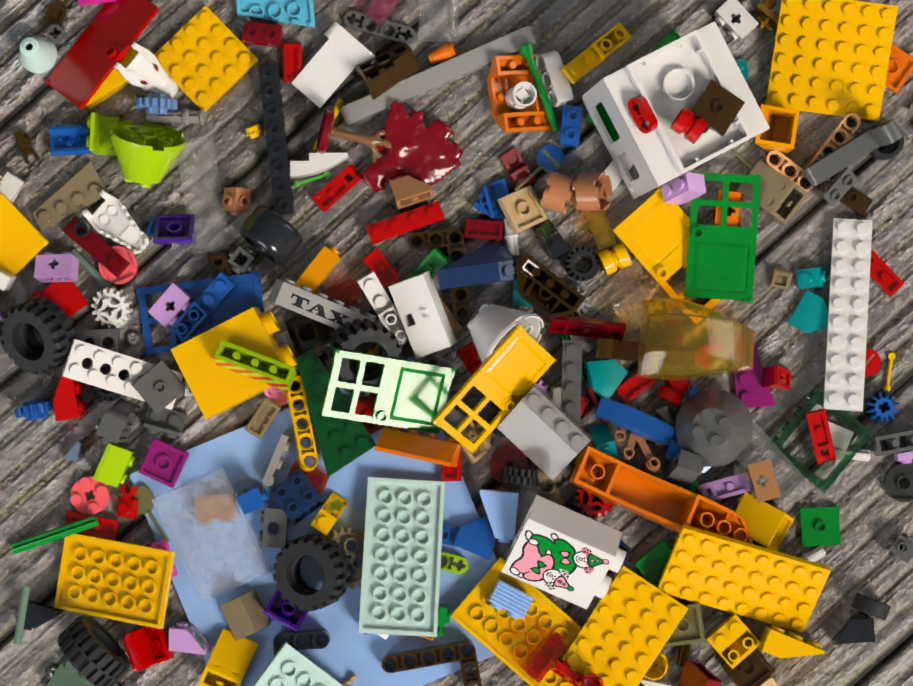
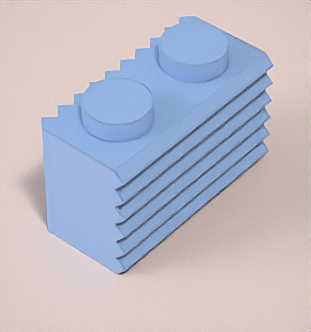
M499 579L488 598V601L491 602V607L499 611L501 608L507 610V615L516 620L519 617L524 619L534 600V597Z

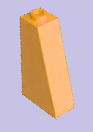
M324 246L295 282L294 286L298 288L301 285L312 289V294H315L340 261L339 252L332 246L329 249Z

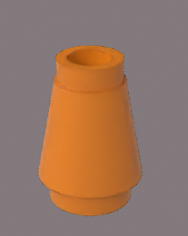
M445 42L428 54L432 65L448 61L457 56L452 42Z

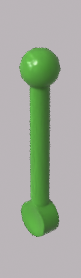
M325 171L322 175H318L301 181L295 180L293 181L292 185L293 187L298 188L301 184H305L321 178L329 179L331 177V173L329 171Z

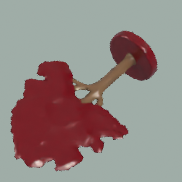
M393 101L390 105L385 129L377 132L376 135H365L332 127L334 109L326 108L316 145V153L324 154L329 138L333 136L362 143L371 148L373 163L363 171V179L374 192L385 190V181L390 184L389 181L394 180L396 177L407 175L433 186L438 181L443 180L452 170L461 166L462 163L459 162L463 151L457 143H452L448 140L455 133L449 125L434 120L430 127L427 128L422 121L425 116L423 111L414 112L410 118L405 111L407 107L402 102L398 103L397 101ZM376 145L385 146L387 148L386 154H380Z

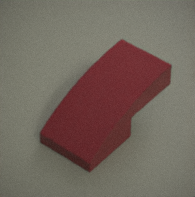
M516 146L498 155L516 186L531 174ZM532 177L528 182H526L520 189L535 182L536 180L534 179V177Z

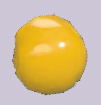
M662 651L645 674V678L654 681L661 679L666 674L668 660Z

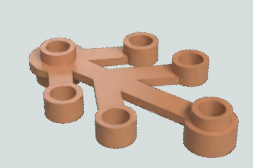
M618 427L614 433L613 440L616 443H622L625 440V429ZM631 431L626 448L622 451V457L625 460L632 459L635 455L634 446L637 442L646 459L644 469L648 473H656L661 467L660 460L653 456L645 438L633 435ZM617 434H620L622 436V439H619L617 437ZM652 441L657 446H664V444ZM625 451H629L631 456L626 455ZM651 461L655 462L656 466H653Z

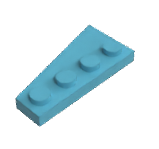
M236 0L238 16L316 28L313 0Z

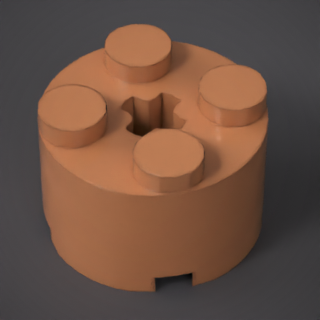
M551 171L540 206L566 215L569 206L566 202H570L573 190H570V188H572V183L577 178L557 171Z
M582 172L577 180L573 181L572 189L576 195L575 206L577 210L601 211L609 208L611 202H608V197L612 196V184L609 175H605L606 172Z

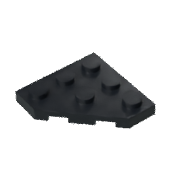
M473 386L461 401L473 409L485 395ZM460 389L450 391L451 398H452ZM490 400L478 415L489 424L501 409ZM458 405L454 407L455 411L465 417L468 415ZM499 423L492 433L500 438L506 437L497 428L500 425Z

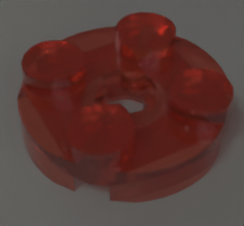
M503 446L492 454L489 461L490 472L497 481L504 484H514L502 482L503 464L509 459L510 462L514 463L512 467L527 469V458L520 449L513 446Z

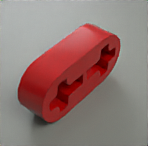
M641 95L631 98L628 101V109L638 129L645 134L654 131L658 126V121L647 99Z

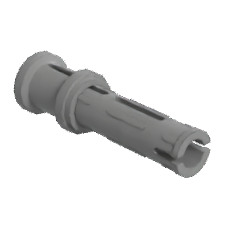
M185 108L182 111H167V115H149L146 113V122L183 123L185 126L200 124L204 126L205 112L204 108L200 110Z

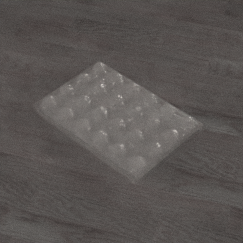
M223 467L152 498V502L201 602L272 572V568L246 514L244 515L236 499L237 495Z

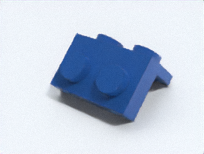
M87 124L49 127L51 156L90 154L89 147L86 145L87 136H90Z

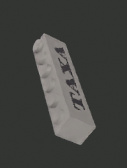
M286 278L283 281L276 279L268 301L340 330L344 328V323L349 322L352 324L354 319L363 321L366 318L374 322L377 318L367 312L365 315L360 314L361 310L350 306L349 309L343 307L345 303L334 299L331 302L327 300V295L317 292L316 295L312 294V289L301 285L298 288L294 286V281Z

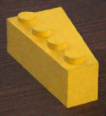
M130 47L120 64L126 67L138 51ZM114 68L86 106L92 109L110 98L114 93L126 88L130 83Z

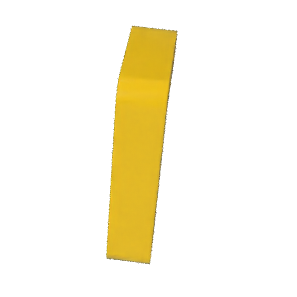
M300 375L296 376L293 383L299 385V390L293 391L290 389L289 392H286L299 464L302 470L310 472L318 464V455L306 394ZM299 401L303 404V408L297 410L293 407V403ZM304 420L307 427L301 429L297 426L296 422ZM308 439L310 446L302 447L300 440ZM307 457L312 458L314 465L306 466L304 459Z

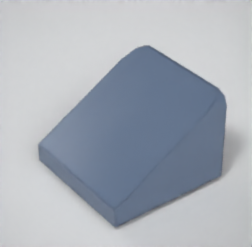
M76 442L63 459L80 461L84 443Z

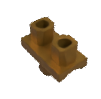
M764 0L756 6L755 10L762 15H759L756 19L761 23L758 29L762 30L766 27L771 31L774 26L777 27L779 13L775 15L771 11L777 4L774 0Z

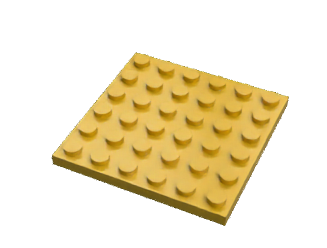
M781 0L765 105L844 117L849 113H855L860 119L879 121L898 6L856 0Z

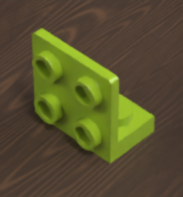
M91 112V117H88L87 121L88 128H90V136H87L86 145L95 155L116 156L109 129L112 124L120 122V117L100 116L96 112Z

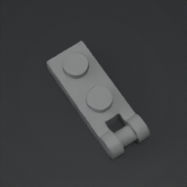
M286 434L281 435L263 477V484L265 486L275 484V472L277 469H281L284 459H282L284 451L288 452L291 446L290 436Z

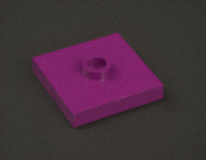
M154 437L138 473L174 488L190 453Z

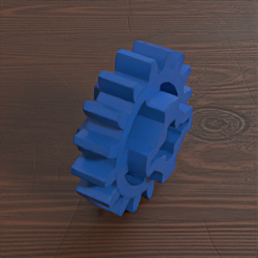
M45 398L22 402L23 407L14 409L16 419L26 417V421L49 417L48 412L54 411L53 401L46 402Z

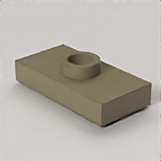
M265 397L244 430L261 440L282 407Z

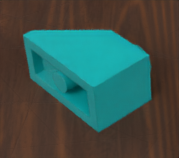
M607 422L589 427L594 448L618 460L617 449Z

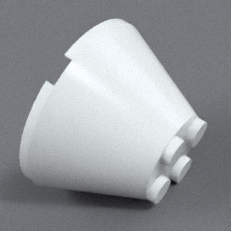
M484 304L480 307L476 317L468 323L467 327L470 329L472 339L483 364L517 324L522 325L526 333L539 343L542 336L540 329L544 327L543 320L533 313L495 304Z

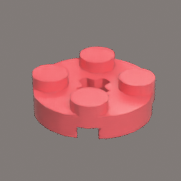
M113 246L112 248L129 261L130 264L119 278L100 263L98 265L101 276L110 283L125 284L137 274V258L129 249Z
M93 476L81 478L71 489V503L76 510L87 515L96 514L104 510L110 500L107 484L92 479ZM94 491L93 495L95 498L87 500L86 492Z

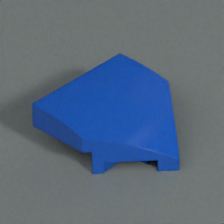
M506 179L487 183L474 203L473 208L497 221L505 219L506 217L497 200L510 194Z
M486 516L460 526L453 545L489 560L496 540Z

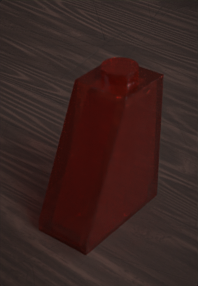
M549 632L520 665V668L534 681L540 683L567 647L563 643L565 639L557 632L555 634Z

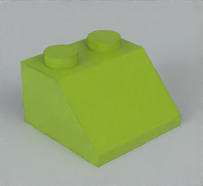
M108 443L92 479L114 487H120L121 484H125L128 478V474H126L128 467H132L136 459L134 456L135 451L116 443Z

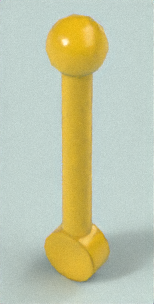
M893 352L887 356L889 364L886 385L883 387L885 392L891 390L889 386L893 360L896 358Z

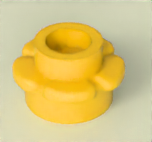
M259 124L245 128V136H250V139L259 137L263 129Z

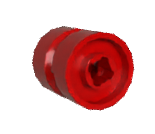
M684 106L673 120L670 129L677 134L683 133L686 140L695 144L706 129L708 121L700 116L694 117V112Z
M668 371L664 379L665 386H661L657 396L680 406L684 397L682 393L687 391L691 382Z

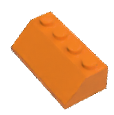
M390 426L389 429L383 428L375 446L377 451L449 467H457L461 444H457L456 439L445 437V441L438 439V435L427 433L426 437L420 436V431L408 429L407 433L400 431L401 427Z

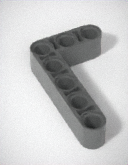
M894 119L879 122L807 166L802 171L811 186L814 187L876 148L896 142L903 137V134Z

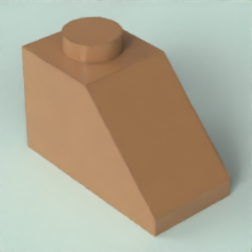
M408 175L404 177L399 176L389 181L398 209L435 198L431 185Z

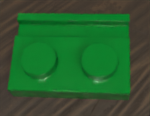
M439 603L437 636L444 635L442 627L445 628V623L450 621L451 612L446 604Z

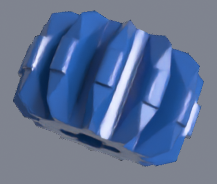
M879 391L876 394L877 398L874 395L870 396L873 403L866 402V405L871 406V409H867L866 412H873L870 419L873 420L877 417L876 423H881L883 419V422L887 424L889 423L888 417L891 420L895 419L892 413H899V410L894 409V406H898L899 402L893 403L892 401L896 397L894 395L889 397V392H884L882 395ZM885 403L886 410L879 409V405Z

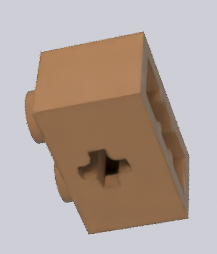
M771 459L749 464V469H745L748 481L752 480L754 488H751L753 499H757L759 503L781 497ZM761 475L764 478H768V482L765 483L766 486L764 487L762 484L757 483Z

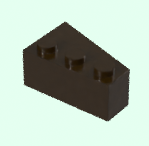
M406 42L354 66L361 85L373 100L419 69L413 51Z

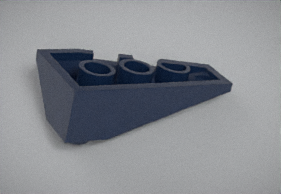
M504 243L483 246L473 253L436 270L439 290L517 280L515 260Z

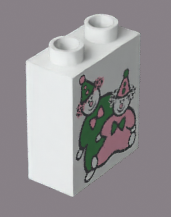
M536 495L509 548L501 572L587 609L594 596L601 599L605 597L612 578L606 575L608 570L618 573L623 564L626 551L618 548L622 532Z

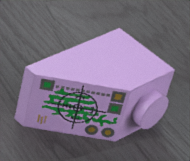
M177 622L176 625L169 628V651L201 655L212 651V646L196 626L188 625L187 622Z

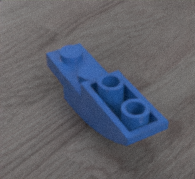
M223 271L220 272L170 329L185 342L226 300L227 295L237 284Z

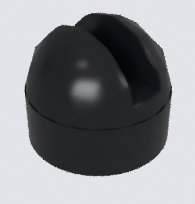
M78 222L73 230L77 237L85 238L90 234L91 229L87 223ZM81 227L86 229V233L83 231H79V228Z

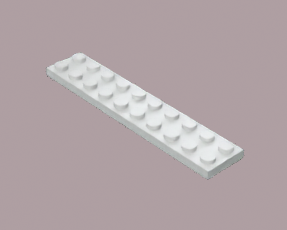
M833 219L823 409L863 411L873 220Z

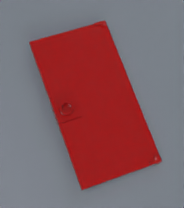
M116 0L115 2L105 3L54 71L45 80L46 84L50 85L82 110L112 72L113 66L117 62L123 61L131 47L130 45L136 41L160 8L148 0Z

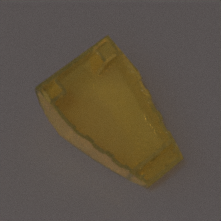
M672 298L643 300L638 377L677 381L687 378L752 370L755 331L726 315L689 300Z

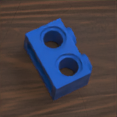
M563 105L559 146L579 147L583 107Z

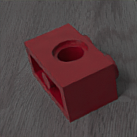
M244 22L242 42L244 45L282 48L284 28L282 25Z

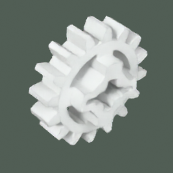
M106 287L97 292V295L93 297L95 302L91 304V307L95 308V311L92 314H97L98 317L95 320H101V326L107 324L108 329H111L113 326L119 328L127 323L126 320L131 318V315L128 313L133 311L132 308H129L132 301H127L129 295L123 296L122 289L117 292L116 287L111 289Z

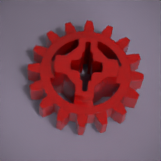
M583 488L581 490L576 489L580 493L579 496L575 497V499L580 501L576 506H582L581 513L587 511V517L594 514V517L598 518L600 513L605 517L606 510L610 513L612 512L609 507L610 505L615 506V504L611 502L606 503L600 497L599 499L602 504L597 501L592 502L593 497L591 493L583 490ZM584 492L587 494L588 498L585 504L583 502ZM594 505H599L602 509L591 510L590 508Z

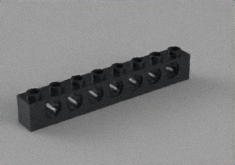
M277 61L259 63L258 72L274 211L282 217L296 216L292 178L290 177V161L279 65Z

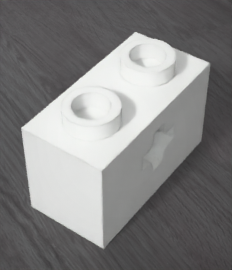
M727 0L714 13L716 22L720 26L724 25L729 30L727 32L733 40L737 39L739 42L759 24L738 0ZM736 17L739 19L735 23L731 22V20Z

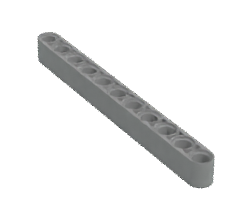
M530 26L523 27L404 79L374 100L368 95L341 107L339 110L346 126H353L390 110V105L393 101L406 103L490 66L495 56L518 54V47L530 42L535 46L537 41Z

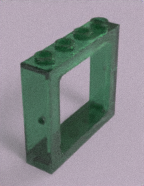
M818 389L815 393L811 391L805 399L807 401L804 407L799 406L793 413L795 416L792 422L787 421L781 428L783 431L781 436H775L771 440L769 451L824 494L873 432L846 411L825 409L857 434L858 439L826 479L822 480L787 453L783 449V444L806 417L805 413L810 412L815 405H820L823 408L824 393Z

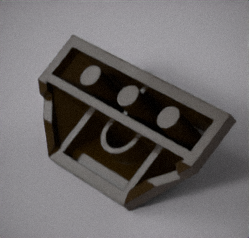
M528 253L515 268L520 297L548 319L574 314L586 299Z

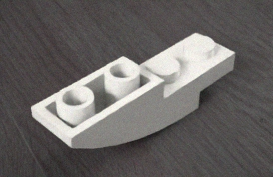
M374 271L358 279V284L382 324L396 336L400 345L409 341L399 313Z

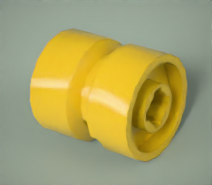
M622 242L612 246L611 251L605 249L597 253L606 275L616 272L618 267L623 269L632 265L629 254Z

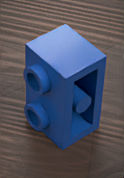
M255 485L243 489L244 494L236 497L244 515L269 504L267 500L270 499L265 488L262 489L261 486L256 488Z

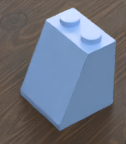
M480 488L479 493L494 537L498 538V542L510 543V540L515 538L519 493Z

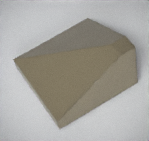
M774 264L770 286L788 290L793 272Z

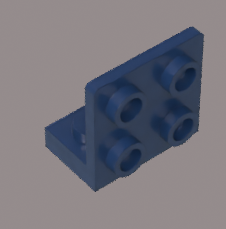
M301 469L296 470L269 491L294 525L325 503Z

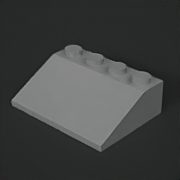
M537 385L527 393L497 427L552 481L593 439Z

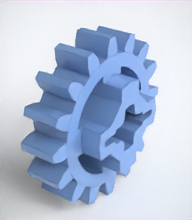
M146 94V98H136V108L145 110V113L149 115H167L168 110H177V100L168 99L166 94Z

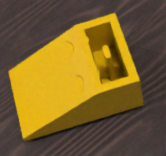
M771 624V627L765 625L759 640L761 645L758 646L761 651L778 658L825 653L817 642L807 639L806 642L802 641L803 637L790 631L789 634H785V630Z
M223 628L198 685L241 686L259 643L245 637L235 641L232 632Z

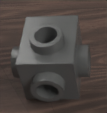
M240 246L237 249L234 248L228 256L230 258L228 260L231 264L230 268L238 275L240 272L243 274L250 273L256 266V263H254L256 258L253 257L255 253L247 247L244 249ZM241 258H246L247 260L244 265L240 264Z
M898 533L892 534L886 541L887 546L885 549L889 551L888 555L894 560L898 561L900 559L908 563L913 557V539L905 533L902 535Z

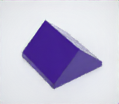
M195 214L156 215L153 243L157 245L196 244Z
M276 590L263 613L297 632L309 610L303 611L299 610L298 606L292 607L289 605V600L284 601L281 597L282 592Z

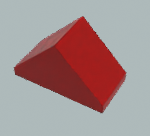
M779 365L764 368L762 388L791 390V371Z

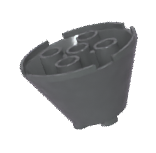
M718 389L704 390L688 398L681 406L675 422V434L680 448L703 456L702 464L705 466H723L738 459L748 448L753 433L752 418L746 405L732 393Z

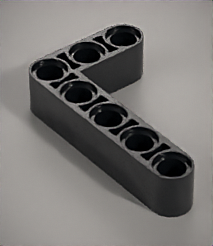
M324 629L298 630L297 632L281 631L273 640L274 656L282 647L278 643V637L280 636L286 637L288 644L295 650L325 648L330 642V634ZM323 634L327 640L325 643L320 644L317 642L316 636ZM304 635L307 638V643L304 645L299 644L297 637Z

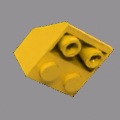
M731 613L705 636L709 644L732 669L761 645V642L734 613Z

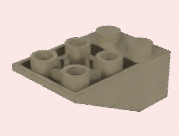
M759 160L748 174L762 175L759 209L779 225H786L809 194L793 181ZM741 183L736 191L741 192L746 199L752 202L753 184Z

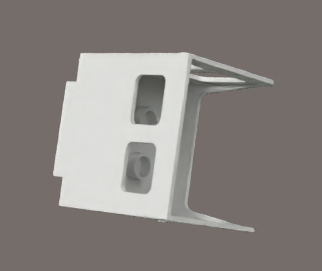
M715 21L604 77L582 96L585 107L633 199L770 129ZM710 80L715 81L745 102L724 136H720L706 127L696 143L692 144L684 138L683 133L677 134L670 129L673 120L684 106L692 110ZM638 95L644 96L647 99L658 121L657 128L647 134L642 133L638 129L628 109V101ZM599 103L603 104L619 135V139L615 142L611 139L597 112L596 106ZM624 152L629 154L639 173V178L636 180L632 179L622 160L621 154Z

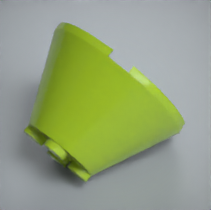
M122 121L112 124L109 129L123 174V180L125 182L140 183V186L144 188H150L151 184H159L187 143V138H183V133L157 123L144 122V125H135L133 121Z

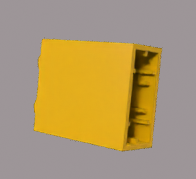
M252 307L171 349L205 419L213 418L273 387L216 365L214 356L222 340L293 367L298 365L288 344L279 347L273 333L279 331L280 327L270 309L262 313L260 307Z

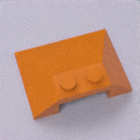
M533 54L535 63H536V56H537L538 54ZM523 55L493 57L487 85L492 118L504 133L552 130L526 58H523ZM523 81L531 83L537 91L534 103L522 110L511 109L505 100L508 89Z

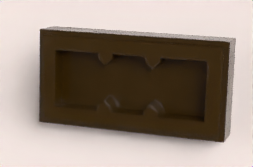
M853 186L839 200L840 203L860 216L865 214L873 199Z

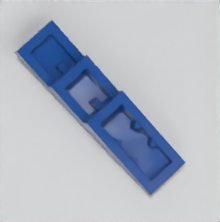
M604 397L601 398L596 411V417L614 422V426L630 430L633 435L667 446L670 445L675 431V427L653 416Z

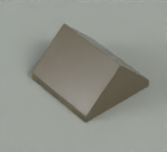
M255 589L220 605L235 641L256 633L271 624L267 615L263 613L264 608Z

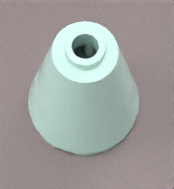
M37 35L25 38L21 42L19 59L26 70L41 74L48 72L55 65L58 53L56 46L50 39Z

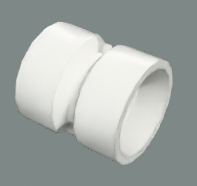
M523 81L508 89L505 100L511 109L522 110L534 103L537 91L531 83Z

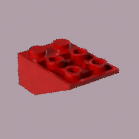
M61 376L53 399L56 421L86 417L85 413L88 410L86 402H83L84 386L80 381Z

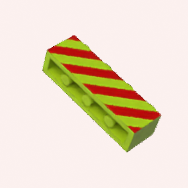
M224 340L221 341L214 356L216 365L289 392L296 377L295 367Z

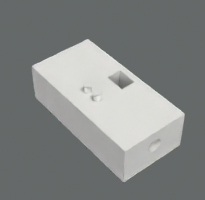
M429 271L399 281L388 287L416 359L448 348L457 342Z

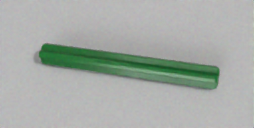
M93 515L11 543L10 550L12 553L17 554L99 525L98 518Z

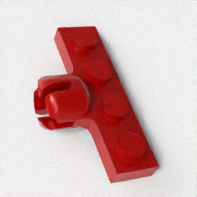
M564 661L553 662L549 668L573 686H604L602 678L600 676L597 677L596 673L585 675L580 672L575 673L570 669V665Z

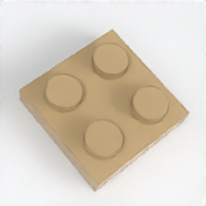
M531 185L497 200L514 235L547 220Z

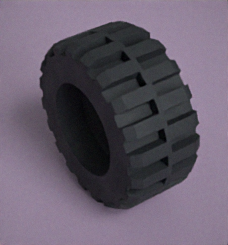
M34 297L11 308L5 314L1 324V330L3 331L1 333V340L4 341L3 347L7 349L9 358L15 361L14 364L18 367L21 366L22 370L42 375L66 363L73 339H76L74 337L76 331L75 327H72L71 318L67 317V312L63 308H59V304L51 302L47 298ZM33 326L40 332L44 345L36 338Z
M366 318L363 321L354 319L352 324L349 322L344 323V328L341 330L338 328L335 331V337H330L328 342L331 345L330 347L327 346L325 351L328 355L325 358V362L329 366L327 368L329 373L331 372L335 348L353 351L358 345L365 342H375L378 345V356L403 360V356L400 354L402 348L396 336L381 323L373 322L371 319ZM343 358L338 381L355 383L357 372L351 371L349 359ZM375 363L370 369L364 371L362 384L378 387L383 364ZM343 388L347 392H353V389ZM360 391V392H359V394L361 393L363 396H369V395H370V392H366V391Z
M312 534L289 541V544L281 548L282 552L278 553L275 558L278 562L273 565V570H276L273 579L277 581L278 585L275 587L277 591L282 592L281 597L284 601L289 600V605L292 607L298 606L299 610L305 611L308 609L309 611H315L339 600V597L344 595L346 592L344 588L348 587L350 583L347 577L351 576V569L347 567L350 564L349 559L344 557L346 552L343 548H338L339 543L335 540L330 542V537ZM305 555L313 556L322 565L324 582L319 590L310 588L301 577L300 563Z
M77 617L58 636V646L66 659L94 686H113L130 669L129 658L117 641L102 626H99L97 622L89 617Z

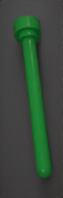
M530 42L518 47L520 55H523V58L527 60L551 128L556 132L559 130V125L533 57V50H535L533 43Z

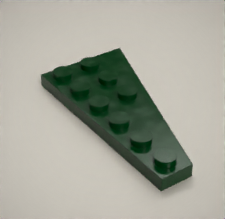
M312 348L296 358L327 476L329 477L375 447L376 443L361 421L321 415L330 373ZM336 387L331 410L348 412L350 403L340 388Z

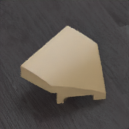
M471 421L461 434L473 442L485 428ZM491 433L473 453L461 444V451L472 465L489 452L491 448Z

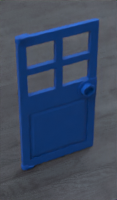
M256 271L255 273L228 276L237 285L227 295L226 300L194 332L195 337L252 307H260L262 313L265 312L261 272ZM215 278L177 284L183 289H189V295L194 298L191 301L193 303ZM171 284L136 288L146 355L171 352L172 348L180 345L177 344L176 334L170 329L171 325L169 327L171 345L153 347L150 324L160 322L154 317L149 318L146 294L165 292ZM170 303L171 308L169 310H173L172 303Z

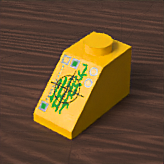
M333 492L310 525L327 536L349 502Z

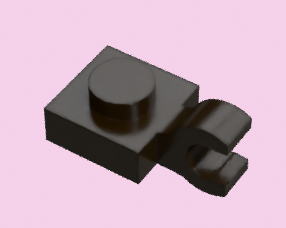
M56 0L55 4L49 3L44 21L64 27L69 11L68 8L64 7L67 0Z
M21 130L14 132L25 163L30 164L28 159L30 155H34L38 161L39 155L31 150L30 144H32L28 133L25 134Z

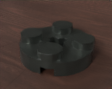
M897 464L888 469L884 477V488L889 497L899 502H910L913 500L912 465ZM903 477H905V481H908V485H905V488H901V485H899V481Z

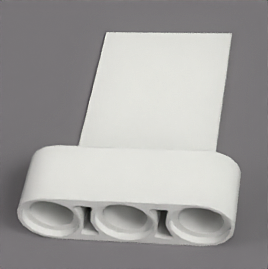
M336 21L324 33L329 38L328 41L292 82L297 89L319 108L322 107L355 68L354 66L375 57L372 52Z

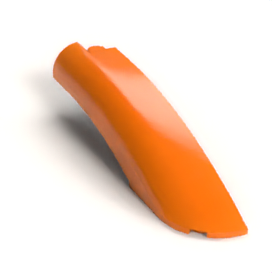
M590 446L583 448L575 460L574 464L576 466L569 482L593 495L678 533L682 525L685 524L753 544V538L748 537L749 530L745 520L733 510L706 497L643 472Z

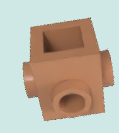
M239 187L224 188L223 211H228L233 216H242L243 212H250L251 189Z

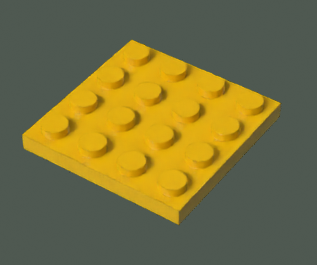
M206 5L154 54L168 76L175 81L176 85L199 109L204 108V112L211 108L259 62L254 54Z

